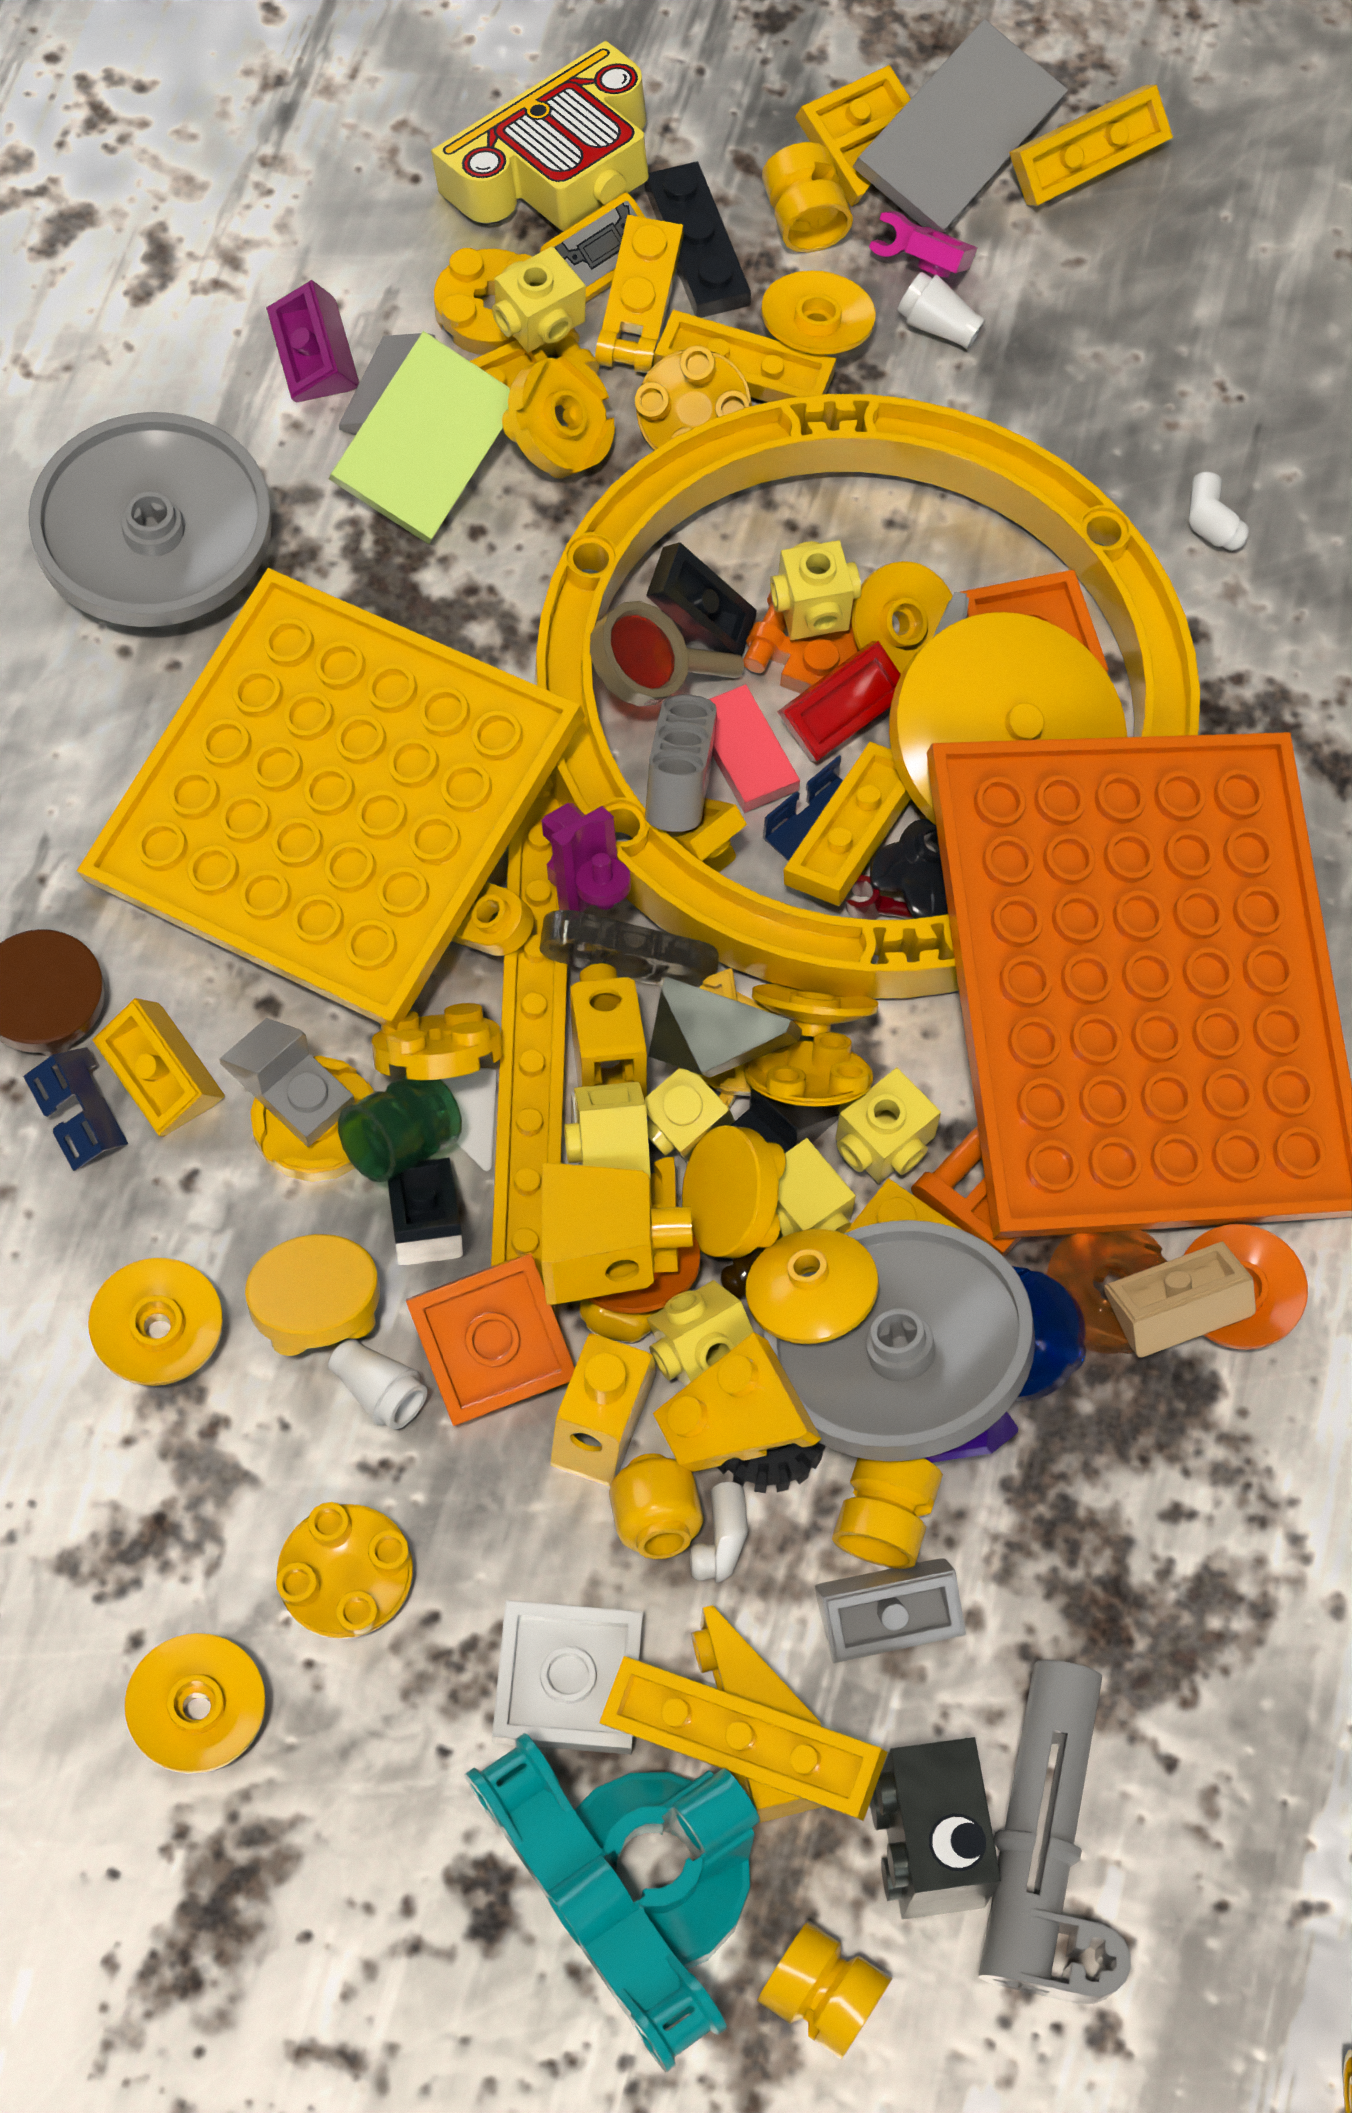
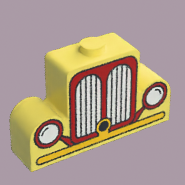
M608 41L602 42L432 149L431 154L438 193L468 218L482 223L497 222L508 217L514 211L517 199L522 198L556 227L565 231L621 194L631 192L649 178L644 132L642 131L647 119L640 68Z

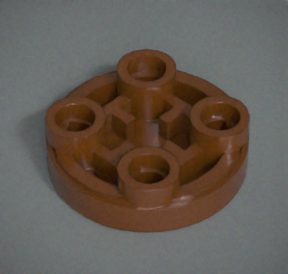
M29 930L5 939L0 943V1042L16 1050L42 1053L48 1057L53 1054L69 1051L73 1047L74 1042L83 1037L93 1027L103 1008L105 983L97 959L91 950L80 940L56 930Z

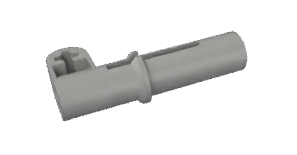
M1038 1660L1034 1662L1005 1830L997 1831L994 1835V1843L1000 1851L998 1866L1001 1882L992 1897L979 1978L998 1986L1077 2004H1095L1115 1993L1126 1982L1131 1969L1130 1951L1125 1940L1115 1929L1101 1923L1062 1915L1070 1867L1081 1860L1082 1854L1081 1848L1074 1845L1102 1674L1086 1666L1070 1662ZM1053 1744L1058 1745L1059 1748L1042 1846L1039 1852L1034 1892L1028 1893L1026 1889L1036 1842V1831L1051 1745ZM1058 1933L1069 1935L1066 1957L1078 1958L1090 1947L1095 1950V1961L1105 1965L1106 1971H1102L1092 1981L1085 1979V1967L1073 1962L1063 1970L1061 1982L1050 1980Z

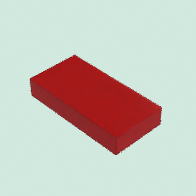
M871 641L777 712L810 761L817 762L891 706L894 691L901 674L880 642Z

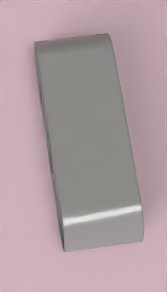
M680 694L666 698L661 704L649 759L645 808L646 821L658 829L682 832L694 829L701 822L712 765L717 711L716 705L709 699L696 695Z

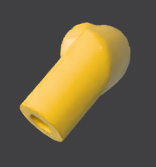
M583 1299L579 1307L581 1319L592 1333L618 1341L634 1343L652 1331L646 1318L664 1309V1307L644 1313H619L606 1310L587 1299Z

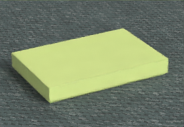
M423 331L335 466L329 480L429 544L503 429L502 417L508 409L510 388Z

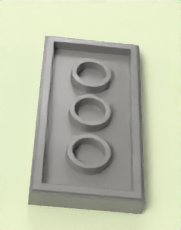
M983 19L862 152L854 163L853 168L922 227L927 226L944 233L1011 158L1009 152L1020 147L1062 100L1068 89L986 19Z

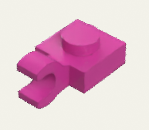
M888 211L881 213L880 220L891 224L895 228L896 239L892 244H887L878 239L871 241L869 248L877 255L889 257L900 254L905 250L906 253L920 258L917 265L919 268L945 278H949L951 272L959 273L970 269L977 247L930 227L918 226L910 222L906 216L899 212Z

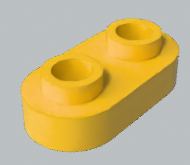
M486 882L451 941L495 956L508 955L518 950L529 938L534 924L532 910L513 891ZM496 912H498V915L496 916V918H495L494 920H492V919H493V914L496 913Z

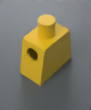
M598 963L587 966L580 972V982L570 986L572 1041L578 1087L639 1082L645 1098L647 1096V1051L635 981L629 977L618 978L617 970L609 964ZM620 1060L614 1067L601 1068L600 1062Z
M542 1163L541 1265L547 1305L648 1288L654 1283L653 1249L693 1247L691 1206L652 1208L650 1177L644 1171Z
M589 1333L557 1413L550 1466L610 1487L613 1478L620 1471L656 1377L655 1361L652 1354L609 1338ZM577 1433L590 1435L597 1439L602 1446L587 1445L579 1441L576 1435Z

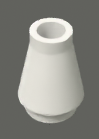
M920 272L906 291L897 308L899 313L907 317L906 324L956 342L966 349L974 342L986 321L976 314L937 274L931 278L927 274Z
M348 1338L334 1350L329 1359V1370L341 1379L376 1425L387 1424L392 1429L402 1428L418 1414L426 1400L427 1387L420 1382L418 1371L365 1347L356 1339Z

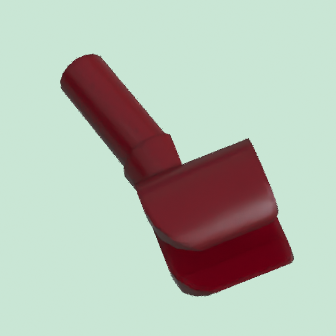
M860 875L851 888L853 894L859 897H869V900L864 902L845 900L847 912L851 918L876 920L882 914L914 919L906 902L882 896L880 890L872 888L870 876Z

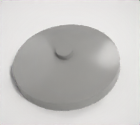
M144 412L119 416L98 423L73 437L53 455L40 473L34 486L29 506V529L38 564L53 588L72 605L87 614L115 624L138 627L166 626L192 620L213 611L233 598L246 586L261 565L267 552L272 528L267 485L259 466L250 453L236 439L210 423L186 415L165 412Z
M889 1221L860 1227L844 1233L860 1242L868 1250L875 1262L879 1278L878 1295L873 1308L867 1317L850 1332L827 1342L797 1344L778 1339L764 1330V1338L769 1341L821 1437L819 1443L853 1457L877 1461H907L938 1455L957 1448L986 1431L1004 1415L1020 1394L1028 1378L1035 1351V1330L1030 1301L1026 1289L1012 1265L997 1250L978 1237L955 1227L928 1221ZM808 1272L803 1274L802 1276H811L814 1275L816 1272Z

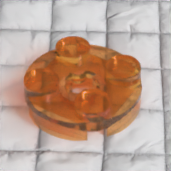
M1142 1230L1080 1233L1073 1237L1071 1234L1054 1251L1044 1279V1297L1048 1306L1047 1316L1050 1324L1059 1332L1064 1333L1070 1340L1089 1350L1107 1354L1135 1353L1122 1330L1110 1302L1101 1297L1100 1291L1094 1288L1093 1281L1104 1282L1108 1274L1122 1279L1168 1262L1161 1254L1163 1248L1152 1236Z

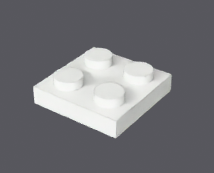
M506 1600L492 1742L515 1745V1739L526 1733L537 1747L631 1755L633 1736L600 1724L599 1721L623 1657L626 1656L639 1661L643 1612Z

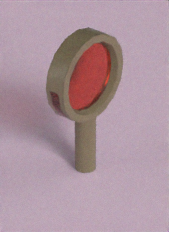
M641 601L623 602L600 618L590 635L592 662L596 673L606 688L622 701L639 707L656 705L682 687L688 672L739 678L744 669V661L741 655L687 648L683 635L672 619L657 607Z

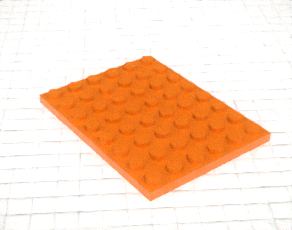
M1291 733L932 743L926 752L993 1239L1352 1217V1084Z

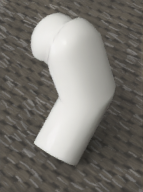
M1201 472L1194 476L1189 510L1190 527L1214 546H1223V548L1229 551L1237 550L1248 539V526L1244 521L1239 520L1237 513L1220 502L1222 490L1221 477L1215 473Z
M735 1482L719 1483L711 1489L714 1528L713 1545L699 1543L690 1549L691 1576L695 1580L704 1581L714 1578L715 1583L724 1581L733 1573L748 1533L744 1490L740 1484Z

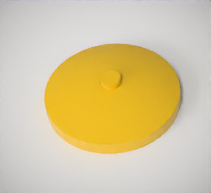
M1009 612L985 613L962 619L946 627L917 651L901 674L894 691L889 717L891 751L900 779L916 806L934 825H936L926 756V752L932 743L1127 737L1126 721L1121 701L1110 677L1095 656L1075 637L1063 629L1033 616Z

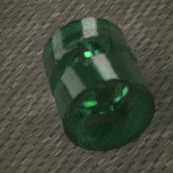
M404 1076L390 1083L385 1092L375 1091L342 1109L338 1118L339 1138L351 1164L361 1175L371 1181L381 1183L416 1165L418 1160H425L458 1141L462 1132V1117L458 1103L451 1090L441 1079L411 1080Z

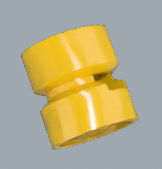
M802 142L789 145L768 159L762 169V181L769 201L775 210L774 216L785 245L796 252L810 253L824 250L844 238L852 227L853 216L845 193L839 185L840 179L829 150L819 143Z
M857 1458L850 1479V1483L854 1487L853 1494L856 1497L843 1501L832 1535V1541L846 1553L869 1563L894 1569L914 1567L927 1528L919 1517L931 1514L942 1480V1472L937 1466L924 1458L907 1461H877Z
M807 1921L778 1963L757 2001L789 2024L802 2018L808 2022V2037L842 2060L893 1978L861 1956L846 1961L841 1957V1943L810 1921Z

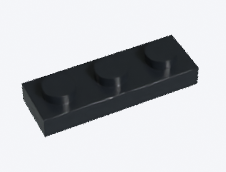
M696 161L648 173L649 178L645 182L644 188L656 219L683 225L684 236L676 269L694 315L703 318L750 306L751 290L699 162Z

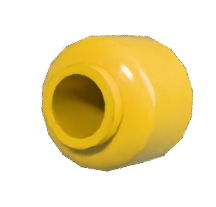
M656 1453L643 1454L631 1460L628 1466L623 1468L613 1478L609 1489V1498L616 1532L620 1541L626 1547L639 1552L645 1558L666 1559L683 1552L690 1545L691 1540L700 1532L703 1523V1513L695 1478L692 1471L680 1466L676 1459L666 1458Z

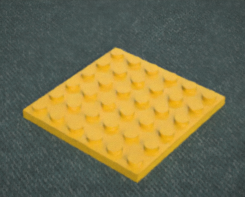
M267 568L76 871L84 881L397 1031L399 1022L407 1016L585 715L581 705Z

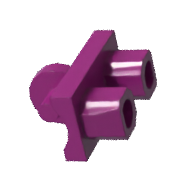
M566 803L544 816L541 820L543 836L552 844L553 853L550 861L546 864L548 880L557 888L559 914L571 925L580 920L583 911L590 905H596L601 910H608L615 903L622 901L631 889V879L627 866L617 859L614 816L603 806L585 815L573 803Z

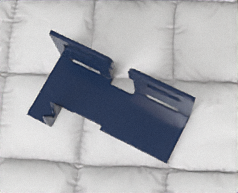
M840 755L807 782L806 802L809 806L798 815L795 813L797 800H799L800 793L796 791L765 817L763 839L787 861L793 856L843 780L839 777ZM828 782H831L826 788H824L820 793H818L815 796V793H817ZM787 818V820L782 825H780L776 830L772 832V829H774L778 824H780L784 819Z
M88 1047L53 1054L23 1076L44 1116L52 1115L57 1111L56 1107L72 1095H75L83 1111L66 1123L63 1121L53 1128V1134L73 1171H76L103 1151L128 1144L103 1096L101 1097L88 1072L97 1065ZM56 1064L68 1085L65 1089L52 1068ZM37 1078H39L49 1097L47 1100L44 1099L35 1082ZM87 1121L98 1142L93 1145L82 1124ZM68 1135L79 1154L77 1158H75L65 1139Z

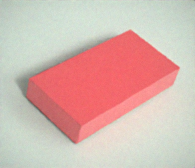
M745 684L710 698L709 700L716 705L717 709L712 756L743 812L746 813L799 791L800 779L747 685Z

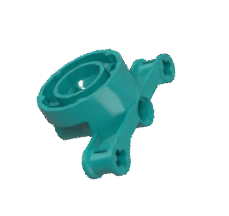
M523 1733L515 1739L516 1747L482 1771L472 1768L464 1774L465 1778L486 1813L499 1827L548 1899L564 1928L582 1949L627 2015L647 2050L665 2072H668L676 2066L675 2057L710 2031L719 2035L727 2029L724 2018L710 1995L697 1978L688 1972V1969L708 1961L735 1932L750 1889L749 1856L755 1836L752 1827L760 1822L759 1815L742 1786L725 1768L716 1774L708 1770L694 1781L670 1772L629 1773L595 1788L574 1810L542 1752L526 1733ZM664 1831L677 1836L687 1846L695 1860L692 1861L690 1857L685 1860L681 1874L673 1883L662 1888H645L642 1891L641 1899L633 1902L624 1884L611 1867L613 1864L617 1867L621 1850L631 1839L642 1834L659 1833L663 1835ZM687 2014H690L681 2022L672 2027L670 2030L665 2031L667 2028H669L675 2022L680 2020L682 2017H684Z

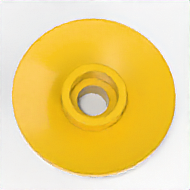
M799 271L777 279L764 293L761 305L763 322L774 337L789 347L813 354H836L854 349L870 336L876 317L874 304L863 288L843 276L825 271Z
M894 562L876 569L862 583L861 597L856 598L853 604L852 629L858 649H862L871 641H879L900 674H902L917 651L933 638L947 604L953 597L948 586L931 569L914 562ZM893 615L897 617L900 624L898 633L895 632L892 625Z
M779 984L754 986L751 995L755 1001L765 1008L793 1019V1022L802 1029L801 1035L810 1037L830 1032L831 1024L851 1022L873 1015L878 1012L879 1005L878 1001L865 995L855 997L835 996Z
M826 1229L799 1231L778 1239L771 1247L766 1248L757 1257L751 1266L746 1280L747 1303L755 1321L772 1336L797 1344L827 1342L853 1330L870 1313L877 1299L879 1289L876 1265L868 1250L854 1238ZM808 1272H816L814 1275L811 1276H802L803 1274Z
M169 1258L139 1260L124 1266L112 1274L96 1293L88 1320L91 1343L104 1366L126 1381L147 1386L174 1383L200 1369L215 1351L223 1327L221 1303L211 1282L196 1268L187 1263ZM164 1321L171 1326L167 1335L162 1338H151L147 1335V1329L154 1322Z
M203 1633L177 1636L151 1650L134 1670L125 1695V1718L136 1745L156 1764L180 1773L209 1772L234 1761L250 1746L258 1734L266 1707L263 1680L250 1656L242 1648L225 1638ZM203 1698L209 1701L211 1708L203 1719L192 1720L185 1715L186 1707L192 1700Z

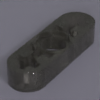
M556 910L546 914L543 918L539 949L545 957L556 962L580 968H586L598 963L609 964L617 970L618 977H629L635 981L660 987L663 986L665 977L699 988L708 976L718 973L719 953L714 946L703 941L575 910Z

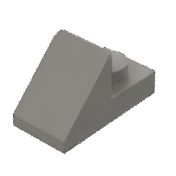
M264 1019L219 1059L220 1064L307 1147L312 1145L355 1106L354 1095L309 1054L306 1034L300 1029L272 1019Z

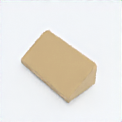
M1223 1241L1104 1285L1105 1294L1131 1348L1138 1357L1151 1355L1254 1315L1256 1311L1253 1277Z

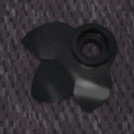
M920 819L912 822L903 831L899 842L886 845L875 854L870 867L871 887L881 891L901 890L914 919L948 914L937 828L929 819ZM925 843L931 845L936 852L930 850Z

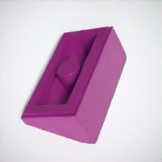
M310 280L266 307L289 393L293 401L297 403L357 389L360 382L337 302L329 292L313 280Z

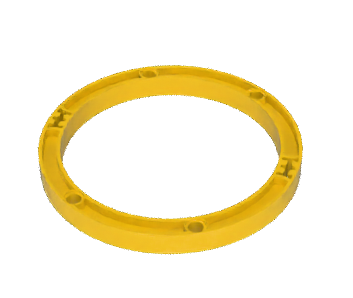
M823 394L786 398L746 407L711 419L672 438L642 458L616 480L587 512L567 543L552 575L540 618L534 684L580 704L585 715L550 774L554 796L559 806L560 803L562 806L566 803H573L585 815L601 806L614 816L615 832H622L633 838L628 841H616L617 859L624 863L630 871L631 889L625 898L656 925L691 948L735 970L774 984L844 997L865 995L870 998H912L958 991L949 914L909 920H866L832 916L797 908L760 895L726 878L693 856L665 830L658 829L646 821L645 808L629 787L609 750L598 718L593 691L592 658L590 655V635L597 621L606 615L614 595L628 573L650 547L674 526L701 508L729 494L768 481L795 475L823 472H866L899 476L930 483L965 495L998 511L1025 528L1049 547L1071 570H1075L1076 576L1095 599L1112 629L1122 653L1131 686L1134 713L1133 737L1198 735L1200 684L1196 652L1186 615L1172 582L1140 532L1129 518L1095 484L1064 460L1038 444L991 421L953 408L914 399L872 394ZM1094 542H1098V543L1104 544L1105 546L1096 544V543H1094ZM591 569L598 571V573L590 574L581 570ZM874 955L878 956L876 964H872Z

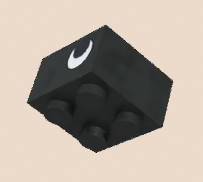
M975 1737L890 1748L870 1802L875 1830H887L889 1842L887 1844V1857L881 1858L882 1880L887 1901H899L902 1920L985 1908L999 1886L1001 1877Z

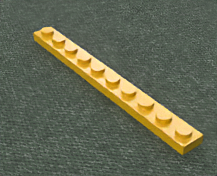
M550 775L508 846L507 889L516 893L528 904L533 913L534 924L527 941L518 950L504 955L501 1011L502 1056L499 1059L491 1266L531 1252L543 1285L541 1265L542 1163L561 1164L569 923L559 914L557 888L548 880L546 864L553 855L552 844L543 836L541 820L544 816L562 806L561 803L559 806L554 796ZM556 1304L551 1305L554 1312Z

